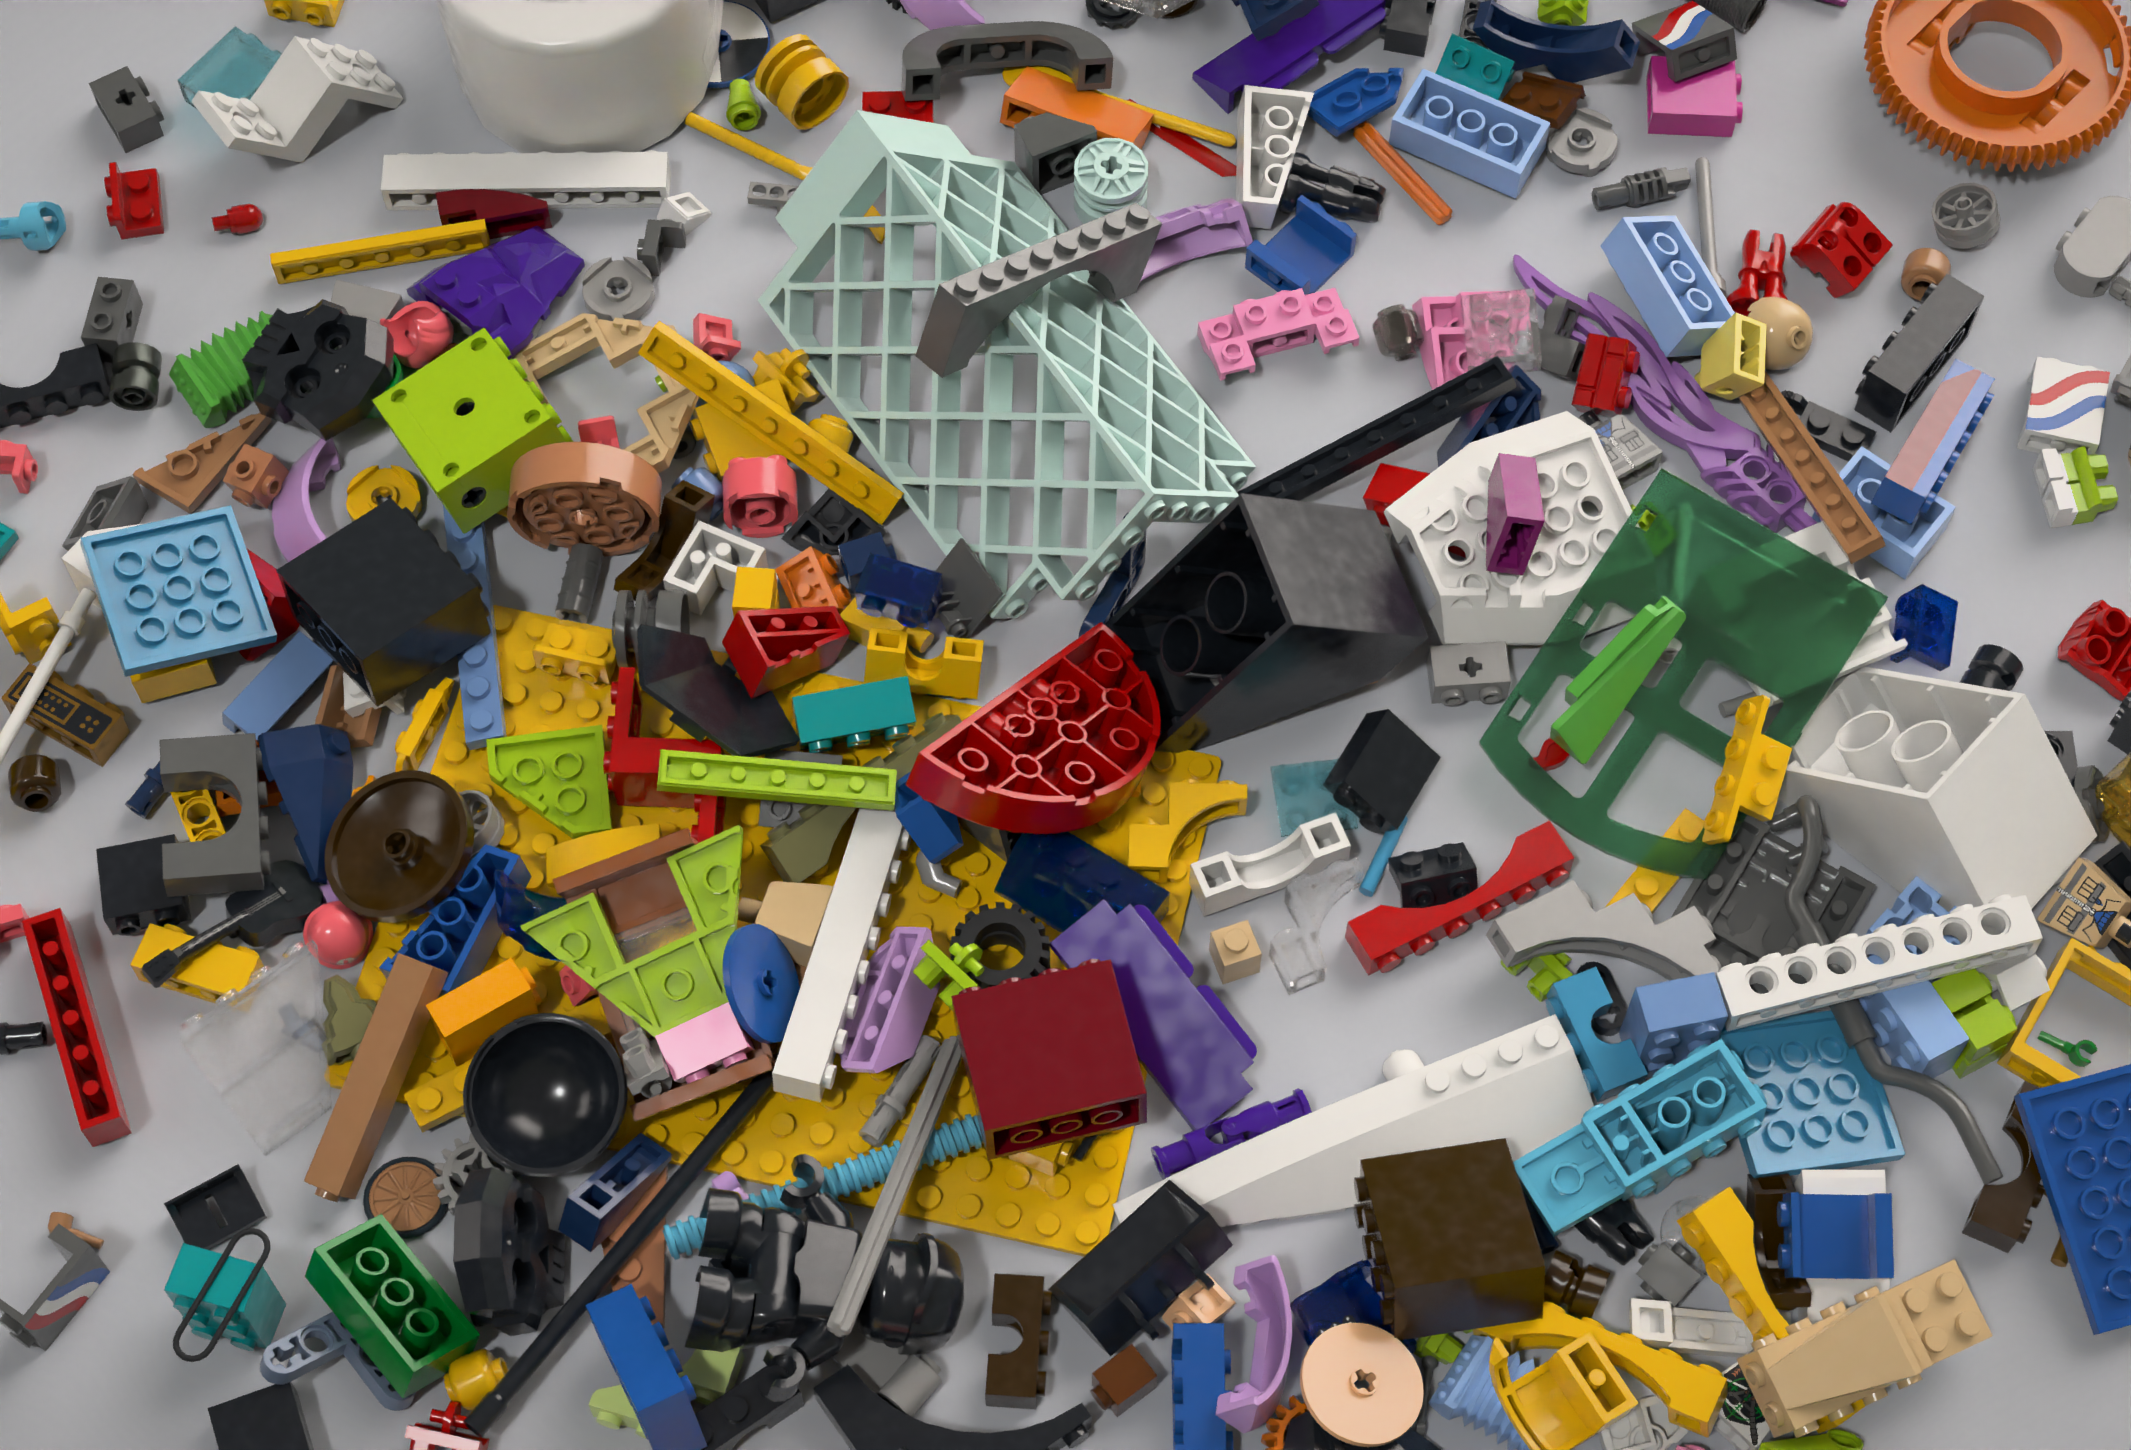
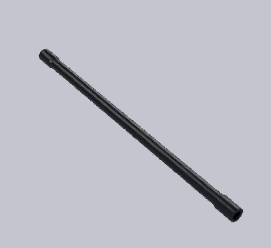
M779 1048V1049L776 1051V1053L774 1054V1057H775L776 1060H777V1057H778L780 1048ZM773 1070L756 1076L494 1389L488 1392L466 1417L463 1423L477 1436L484 1437L507 1409L508 1403L587 1310L585 1305L595 1301L773 1088Z

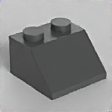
M1048 112L1035 117H1027L1014 125L1015 163L1040 195L1073 183L1075 160L1080 150L1097 140V130L1092 125Z

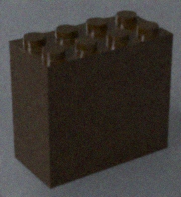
M1506 1138L1360 1160V1177L1354 1178L1355 1195L1357 1202L1360 1203L1354 1204V1216L1357 1228L1365 1229L1366 1235L1362 1236L1365 1259H1373L1374 1267L1371 1268V1280L1374 1292L1382 1293L1383 1300L1379 1301L1383 1325H1390L1394 1338L1406 1340L1542 1319L1545 1263Z

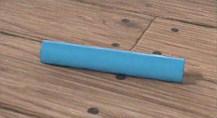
M1406 816L1398 830L1385 832L1359 887V892L1363 895L1373 896L1388 864V858L1392 856L1408 821Z

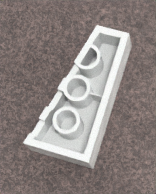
M1244 86L1237 110L1236 201L1243 206L1248 227L1271 229L1314 95L1312 92Z

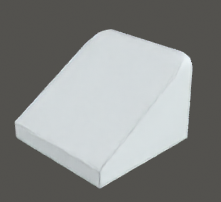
M690 192L664 198L657 215V220L670 219L675 222H682L685 235H687L710 218L712 213Z

